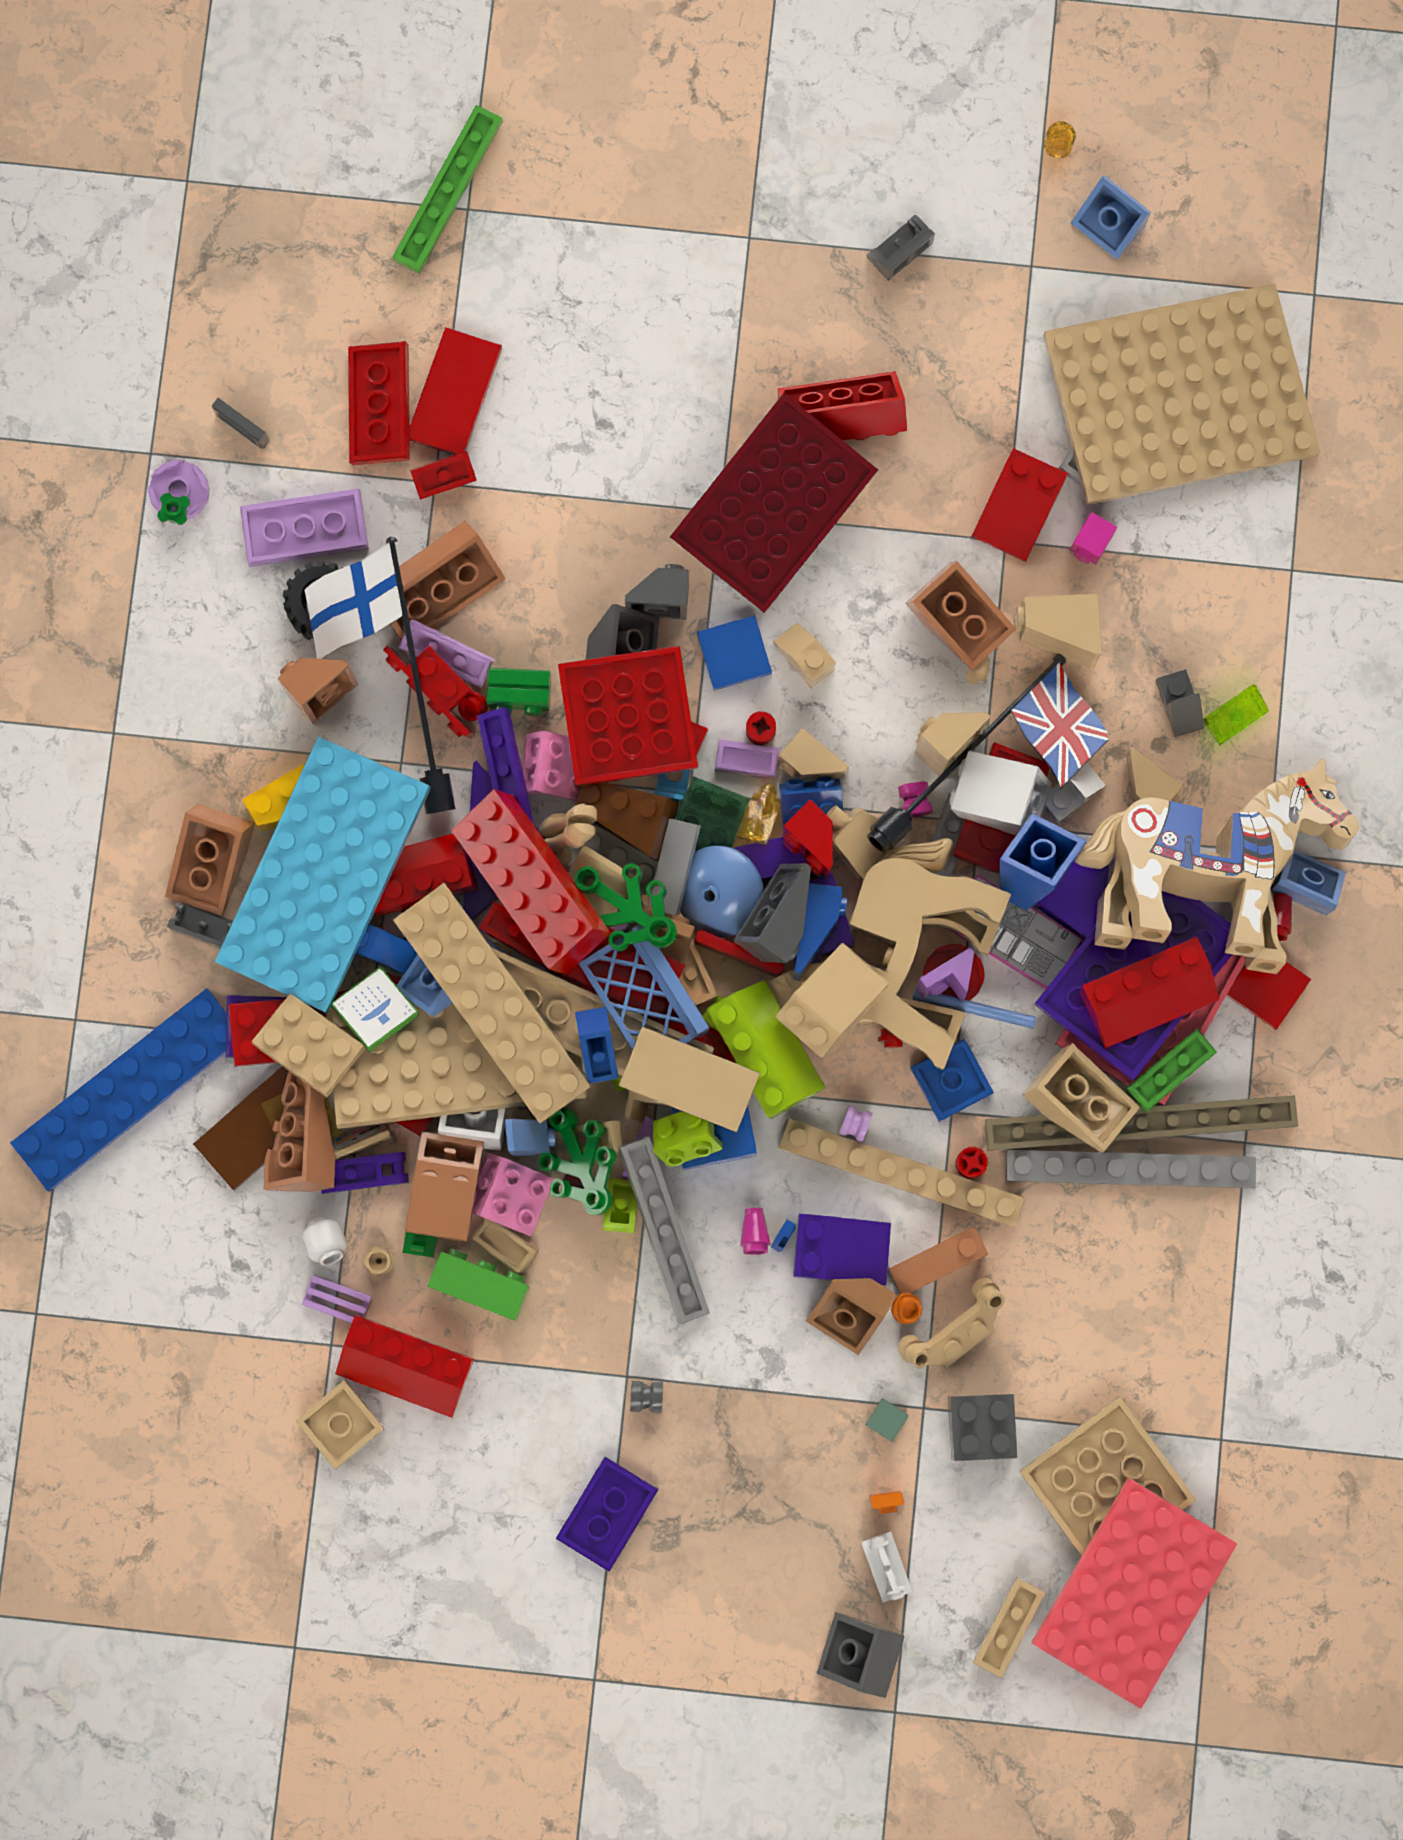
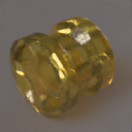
M1064 121L1053 123L1048 128L1044 140L1046 153L1054 158L1068 156L1076 139L1074 128Z

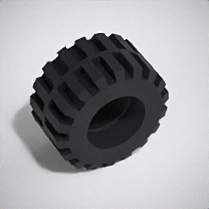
M317 561V566L313 567L311 563L305 564L306 569L301 572L298 568L294 572L295 578L293 580L289 578L286 583L288 589L283 591L285 599L283 606L288 619L294 629L309 641L313 638L309 613L306 610L305 589L324 575L339 570L336 563L330 562L329 565H325L324 561Z

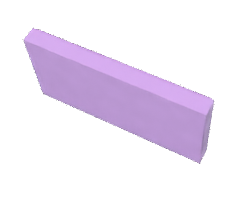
M360 489L240 506L249 567L369 549Z

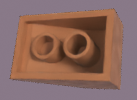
M958 561L947 564L905 603L923 625L970 670H973L1017 630Z
M196 804L185 812L165 897L223 916L248 852L255 823L201 804Z

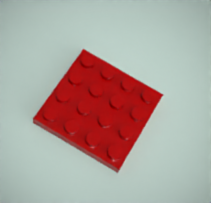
M680 646L558 664L576 787L698 769Z

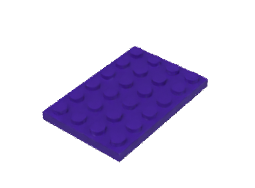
M1161 891L1164 908L1172 922L1171 932L1164 943L1132 938L1125 950L1094 945L1095 926L1034 1005L1133 1081L1184 1016L1105 1049L1080 995V990L1084 984L1195 937L1198 938L1215 977L1232 956V954L1225 953L1231 923L1200 900ZM1129 911L1128 919L1132 927L1131 912Z

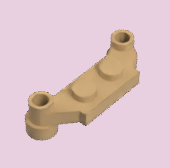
M990 1278L978 1279L972 1286V1295L977 1300L975 1305L927 1342H922L915 1335L903 1337L898 1344L899 1354L905 1361L912 1363L919 1369L927 1365L943 1364L945 1368L949 1367L995 1331L993 1323L998 1310L1002 1308L1005 1302L999 1287Z

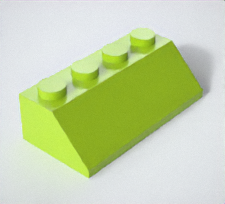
M763 980L731 994L707 1008V1011L737 1064L760 1073L753 1092L766 1116L773 1119L826 1089L798 1037L775 1017L781 1010V1007L767 982Z

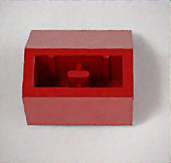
M809 800L784 825L782 836L785 840L783 844L794 855L799 852L806 859V864L811 867V872L818 877L821 874L826 879L831 874L833 866V821L815 803Z

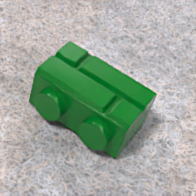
M489 668L487 705L489 709L496 710L505 707L509 708L510 714H512V710H524V714L529 716H541L542 711L550 710V670Z

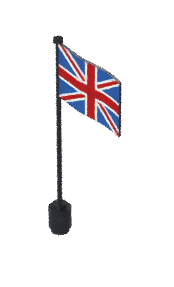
M1057 654L1053 658L1054 662L906 810L901 807L898 809L890 807L870 827L867 838L877 850L884 853L887 849H893L912 830V818L909 814L967 757L968 751H973L1010 713H1012L1026 740L1050 767L1060 789L1109 741V736L1101 720L1074 689L1062 668L1066 663V659L1061 654Z

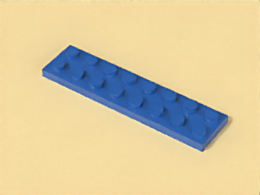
M206 988L11 1141L10 1144L45 1189L49 1192L223 1056L226 1053V1011L209 989Z

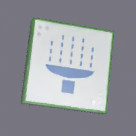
M381 967L331 1003L335 1012L368 1052L374 1050L419 1016L415 1007Z

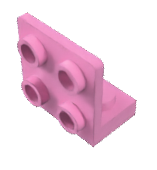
M548 731L526 734L521 766L528 796L547 794L576 801L580 786L576 787L568 736Z
M487 1152L479 1173L472 1214L531 1236L550 1191V1184L553 1178Z

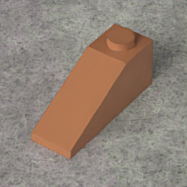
M974 1226L888 1270L900 1294L911 1293L989 1254Z

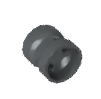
M632 1381L630 1412H641L643 1409L649 1408L652 1413H662L663 1382H653L650 1386H647L642 1381Z

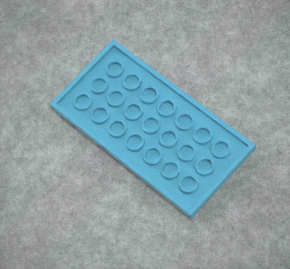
M318 737L215 963L286 995L291 993L302 1002L328 1013L431 787Z

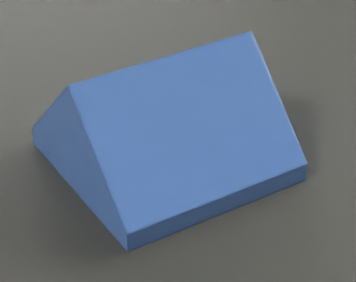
M1103 175L1071 221V224L1117 260L1145 228L1151 211Z
M1294 849L1291 859L1275 878L1271 891L1289 895L1293 898L1292 901L1327 916L1338 905L1346 872Z

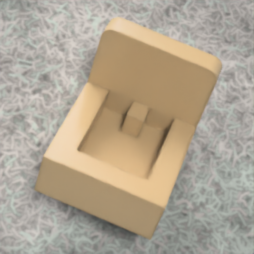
M629 1090V1095L625 1100V1117L644 1122L648 1104L671 1106Z

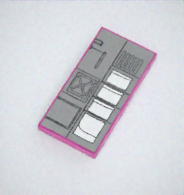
M977 875L974 879L976 881L1000 889L999 887L995 886L994 884L990 883L989 881H987L979 875ZM1008 901L989 955L1046 989L1072 957L1082 938L1032 907L1026 911ZM973 910L976 914L988 919L983 913ZM946 928V929H948L949 931L953 932L954 934L958 935L959 937L963 938V939L966 940L967 942H969V941H968L964 936H962L960 933H958V932H956V931H954V930H952V929Z

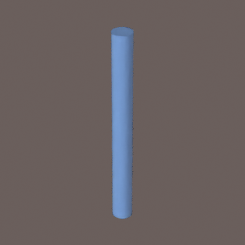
M916 987L912 998L913 1000L1031 1029L1034 1028L1036 1020L1034 1016L965 999L961 1002L957 997L944 994L937 996L930 994L923 999L916 990Z

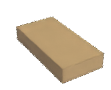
M486 1218L470 1237L518 1275L522 1274L538 1253L535 1248L508 1227Z

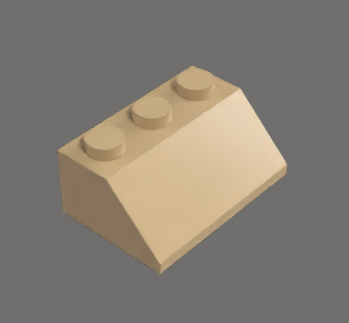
M987 712L942 713L937 719L931 716L919 729L920 733L915 741L917 743L915 754L940 776L985 731L991 716Z

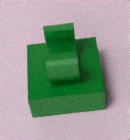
M405 1232L402 1253L434 1258L437 1237Z

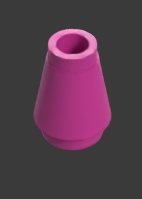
M763 1208L745 1209L740 1246L743 1247V1253L747 1255L766 1254L771 1242Z

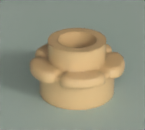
M374 1246L364 1256V1267L368 1268V1273L374 1277H380L382 1274L387 1275L394 1267L392 1263L394 1256L389 1249ZM379 1258L382 1260L380 1265L376 1263V1260Z

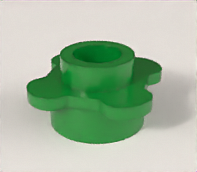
M170 493L163 494L160 498L162 506L161 510L157 513L158 519L161 522L169 521L178 525L185 524L188 513L187 507L190 506L189 498L184 495L174 497ZM175 506L177 508L176 511H171V508Z

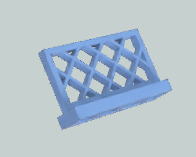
M638 924L632 928V931L644 929V927ZM622 936L615 940L614 944L621 945L624 937ZM649 941L632 944L636 950L634 963L616 959L618 951L614 950L610 944L579 963L580 968L632 1051L636 1042L631 1035L638 1036L640 1032L626 1028L623 1023L626 1011L644 1015L641 1028L646 1026L648 1016L666 1020L662 1034L665 1036L669 1021L683 1024L688 1035L678 1041L685 1044L709 1032L707 1023L660 949L653 946ZM614 951L612 958L606 957L607 954ZM639 956L645 965L638 964ZM598 960L611 963L607 979L594 976L588 966ZM615 964L632 967L629 984L611 980ZM636 968L651 973L653 980L650 989L633 985ZM598 982L606 984L604 991ZM655 983L658 984L661 991L654 990ZM610 985L627 989L624 1005L609 1001L607 994ZM631 990L649 994L645 1010L627 1006ZM653 995L665 997L670 1004L667 1015L649 1011ZM614 1008L622 1010L621 1018ZM672 1008L678 1018L671 1016Z

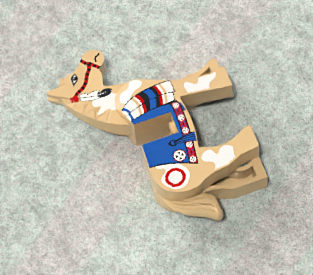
M1324 758L1320 759L1311 771L1291 774L1274 782L1259 792L1242 812L1233 813L1216 839V853H1200L1203 808L1149 797L1134 802L1126 811L1113 814L1098 825L1092 837L1074 860L1077 864L1084 867L1101 869L1108 865L1109 869L1106 887L1098 900L1094 945L1125 950L1132 938L1164 943L1172 927V922L1163 905L1161 891L1195 900L1231 902L1233 917L1225 953L1244 956L1246 969L1277 974L1286 963V953L1282 949L1277 936V916L1271 896V884L1291 859L1298 831L1310 836H1321L1329 847L1337 850L1348 846L1359 831L1357 818L1340 802L1337 796V788L1335 786L1337 781L1326 775V760ZM1129 911L1131 912L1132 927L1128 919Z

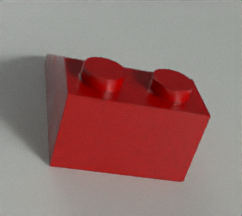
M1013 448L971 537L1026 562L1068 473Z

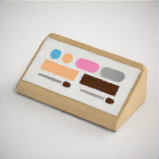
M388 1123L358 1126L332 1137L335 1160H342L391 1139L393 1135Z

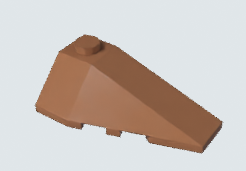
M288 1071L281 1097L282 1104H284L280 1122L275 1121L273 1131L277 1132L272 1150L267 1149L265 1157L263 1190L315 1192L334 1188L335 1153L324 1097L317 1090Z

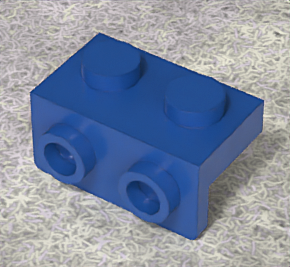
M824 776L817 778L816 781L804 782L801 779H791L784 784H779L783 827L809 800L815 803L825 814L835 805L843 811L842 787L839 779Z

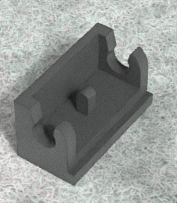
M914 215L882 244L872 249L867 254V258L889 281L933 244L935 233L917 215Z
M177 903L175 909H177L174 919L171 918L167 927L173 932L221 949L233 921L184 903Z

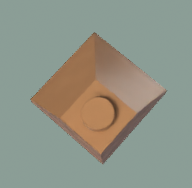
M871 1278L833 1279L806 1322L859 1355L885 1318L897 1295Z

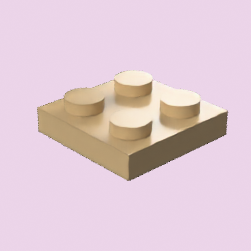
M343 1380L296 1420V1423L335 1470L385 1429L346 1380Z

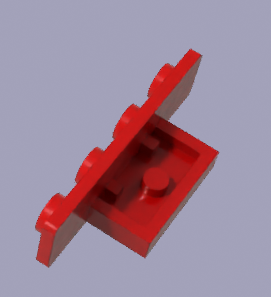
M387 645L383 649L388 655L385 659L386 662L396 672L402 670L409 677L406 683L416 692L411 663L408 664L392 647ZM428 646L416 658L422 692L430 699L426 704L438 716L443 713L450 720L447 726L459 738L464 735L471 739L475 734L452 710L472 689L431 646Z

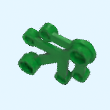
M627 864L622 870V876L626 880L628 900L603 884L600 874L594 868L586 866L576 872L574 881L583 893H595L620 910L619 912L599 915L606 927L637 922L644 927V929L627 933L620 930L612 932L609 936V944L614 950L624 951L631 944L649 941L658 948L667 947L674 942L677 936V927L670 918L666 917L664 898L667 894V889L661 881L653 880L646 887V893L652 902V918L643 912L639 883L643 873L636 864ZM630 870H637L634 878H628L627 875ZM588 878H594L593 885L585 886ZM660 886L661 892L658 895H652V889ZM661 928L667 929L664 937H657V932ZM619 936H623V943L621 945H615V939Z
M563 1107L552 1115L549 1121L554 1130L561 1133L573 1162L560 1159L557 1154L548 1152L540 1155L538 1160L539 1167L544 1171L553 1172L556 1170L579 1177L584 1189L571 1186L567 1180L555 1179L550 1184L551 1195L557 1198L568 1197L581 1201L587 1213L596 1216L602 1215L612 1205V1194L606 1186L611 1167L617 1158L616 1151L611 1147L601 1146L598 1148L600 1138L605 1132V1126L601 1121L588 1120L583 1127L584 1135L587 1137L583 1152L574 1132L578 1123V1116L573 1109ZM595 1125V1126H596V1131H595V1133L593 1134L592 1129H593V1126ZM606 1151H607L608 1157H607V1159H606V1161H605V1160H604V1154H605ZM550 1158V1159H551V1163H550V1165L548 1166L547 1161H548V1159ZM596 1160V1162L599 1164V1168L597 1171L596 1178L594 1179V1176L592 1174V1168L594 1165V1161ZM562 1185V1191L559 1193V1186Z

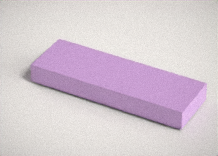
M414 619L410 621L416 657L428 646H431L463 680L479 688L483 686L489 673V668H491L495 659ZM404 635L399 648L409 653L406 635Z

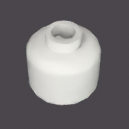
M318 1217L308 1223L309 1227L302 1234V1240L310 1260L326 1266L342 1259L343 1253L347 1249V1241L340 1223L335 1220H327L326 1217Z

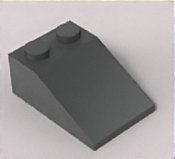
M808 864L779 865L734 939L736 944L761 962L787 963L799 951L798 944L804 932L811 867Z

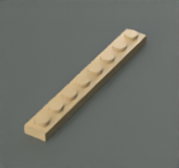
M788 1119L779 1146L781 1150L1013 1228L1016 1227L1025 1199L1024 1197L792 1119Z

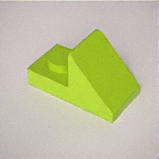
M608 1178L607 1189L612 1194V1205L604 1213L603 1231L634 1233L636 1228L637 1201L629 1180Z

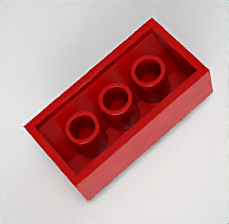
M896 371L777 388L779 398L785 393L842 440H865L870 436H893L899 432L907 431L905 397Z
M453 833L404 846L371 919L409 909L443 883L446 884L454 897L479 890L471 858Z
M1197 937L1084 984L1080 990V995L1105 1049L1220 1000L1211 965Z
M355 1315L344 1342L335 1374L453 1418L475 1359L365 1317Z

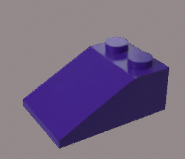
M799 1213L793 1277L833 1281V1279L871 1278L880 1285H886L891 1223Z

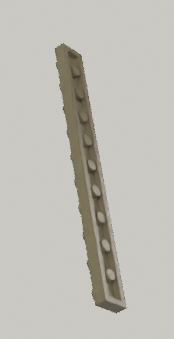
M1295 1095L1153 1106L1146 1113L1140 1107L1113 1141L1297 1127ZM1044 1115L985 1120L988 1151L1086 1144V1142Z

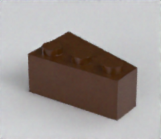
M607 782L580 786L575 806L580 804L594 806L597 809V821L657 861H659L669 818L675 819L679 805L664 796Z

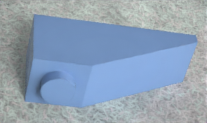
M505 1120L508 1152L513 1157L551 1153L550 1146H556L554 1127L548 1128L546 1120L541 1124L537 1120Z

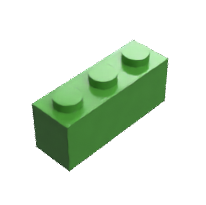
M450 1248L448 1254L441 1251L427 1287L517 1321L530 1288L529 1285L524 1284L526 1277L508 1271L507 1276H503L495 1272L497 1266L480 1259L478 1264L475 1265L466 1261L467 1254Z

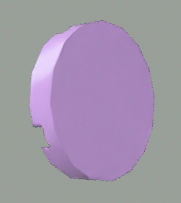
M182 460L164 463L155 470L151 477L148 494L151 504L158 512L162 506L160 498L165 493H170L174 497L184 495L189 498L190 506L187 507V519L194 518L199 514L208 502L210 488L207 478L198 466L192 463L190 464ZM174 506L171 508V511L174 512L177 508Z

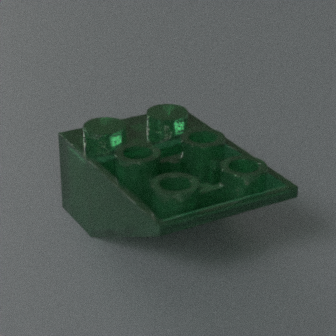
M693 776L676 820L701 826L695 852L715 845L733 848L750 806V798Z

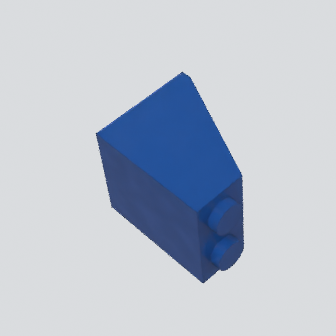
M1032 813L1000 858V890L1011 893L1009 902L1027 911L1056 888L1085 846L1086 840Z
M748 1105L737 1132L714 1124V1135L722 1142L723 1149L708 1156L684 1162L682 1164L683 1171L756 1157L757 1150ZM671 1107L672 1115L682 1112V1110Z

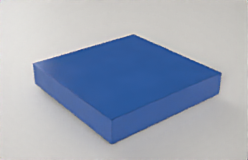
M755 615L697 631V637L713 691L772 675Z
M965 1038L953 1045L944 1070L936 1068L929 1058L910 1067L938 1122L994 1093Z

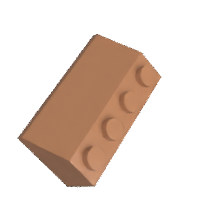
M466 521L399 566L409 622L414 619L432 629H435L505 580L504 575L480 536ZM401 617L391 623L390 626L402 641L405 629L403 618Z

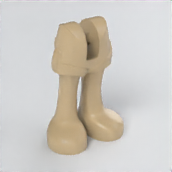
M580 804L571 808L567 814L555 813L550 815L539 826V833L548 838L544 840L564 867L568 866L572 860V852L569 846L580 848L595 835L596 828L590 824L597 821V809L591 805Z

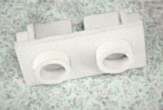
M891 1531L862 1541L861 1543L882 1602L897 1600L911 1593L912 1589Z

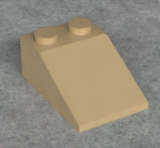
M841 943L796 990L775 1017L817 1055L824 1058L835 1053L890 983L849 947Z
M1073 1043L1059 1050L1022 1094L1045 1117L1101 1153L1108 1148L1140 1108Z

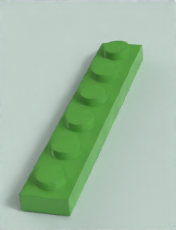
M475 105L392 257L394 262L418 274L421 273L503 123L502 117Z

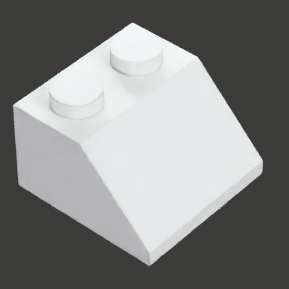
M508 1108L440 1116L438 1134L484 1141L483 1149L501 1151Z

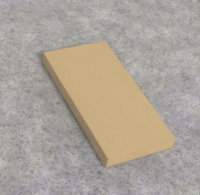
M642 1027L619 1086L737 1132L760 1073Z

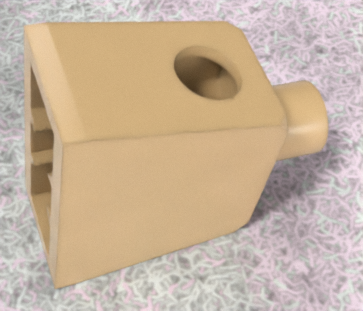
M835 805L826 814L833 821V828L835 829L833 831V850L855 878L864 879L867 872L890 849H887L884 853L880 852L867 838L870 827L878 820L876 817L861 808H854L847 815Z

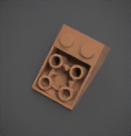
M422 1132L405 1232L467 1242L482 1163L484 1141Z

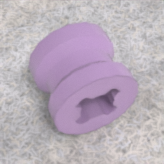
M849 1105L839 1134L844 1136L850 1134L855 1136L856 1140L863 1142L873 1113L868 1111L862 1113L857 1111L854 1106Z

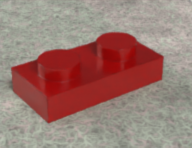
M467 451L410 470L420 500L477 481Z

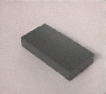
M217 398L212 404V409L218 418L256 446L264 449L270 440L265 431L220 398Z

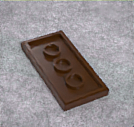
M283 1066L193 1143L233 1191L238 1189L265 1165L267 1149H273L277 1134L276 1131H273L275 1121L280 1122L284 1104H282L281 1097L289 1071Z

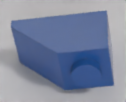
M606 1007L575 1012L588 1083L618 1079Z

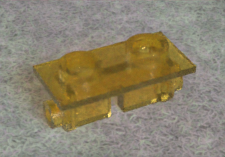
M772 784L761 786L758 793L753 794L737 838L767 845L781 809V799L776 798L777 793Z

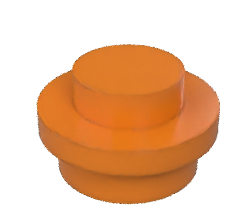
M912 1293L898 1295L891 1307L892 1316L902 1324H910L917 1321L922 1313L919 1298Z

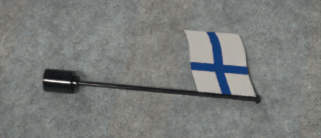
M391 536L386 540L387 545L362 561L326 574L305 589L317 659H323L338 648L373 635L399 618H403L430 770L424 771L425 777L419 778L420 782L431 787L424 802L425 813L427 815L455 810L450 774H443V769H436L395 545L398 540Z

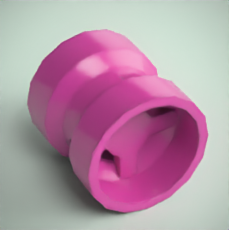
M913 782L898 787L899 797L903 799L904 805L902 808L904 810L929 787L928 782ZM926 797L909 815L911 818L932 814V803Z

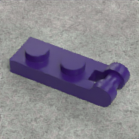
M396 1152L335 1160L334 1188L321 1190V1193L330 1194L409 1183L408 1173L404 1171L406 1153ZM383 1164H391L392 1175L383 1176Z

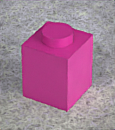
M1091 512L1070 550L1074 552V556L1079 561L1086 564L1091 562L1096 565L1112 539L1117 526Z

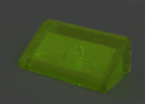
M1253 683L1207 715L1203 721L1217 743L1222 745L1268 713L1269 709L1257 686Z

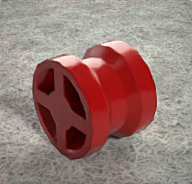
M755 712L746 722L747 738L755 745L763 746L769 744L776 734L775 719L767 712Z
M968 1147L957 1155L955 1166L962 1177L975 1179L986 1171L988 1158L982 1149Z

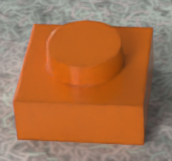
M901 1491L869 1495L871 1508H878L879 1514L897 1512V1506L904 1505Z

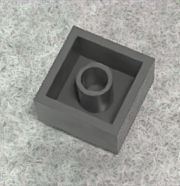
M1014 1394L948 1396L951 1460L968 1461L1017 1458Z

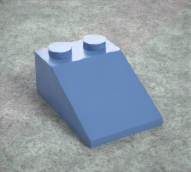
M485 939L491 948L504 953L502 949ZM417 955L397 984V987L408 1000L434 1017L452 1004V1001L419 955Z

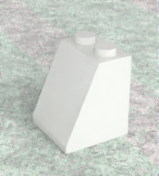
M968 751L967 758L962 760L959 767L960 780L958 787L954 788L951 793V810L958 817L1017 835L1032 813L1042 817L1052 783L1037 766Z

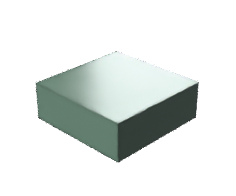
M882 1398L865 1425L892 1442L909 1415Z

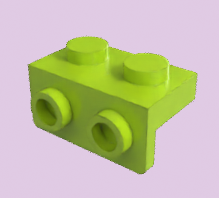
M684 1111L653 1121V1153L669 1167L678 1166L684 1162L705 1157L723 1149L722 1142L714 1135V1123Z

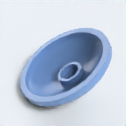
M715 845L694 852L680 909L683 917L691 920L690 925L695 926L696 930H703L721 938L738 934L763 893V884L758 870L748 857L731 847ZM709 890L714 892V900H711L708 897Z

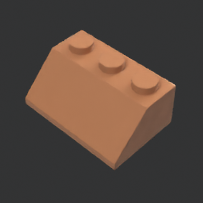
M300 658L296 662L290 661L280 670L281 675L277 678L288 697L312 724L359 685L345 660Z

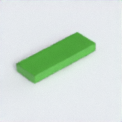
M1195 1029L1130 1084L1126 1090L1146 1113L1215 1055L1217 1051L1201 1032Z

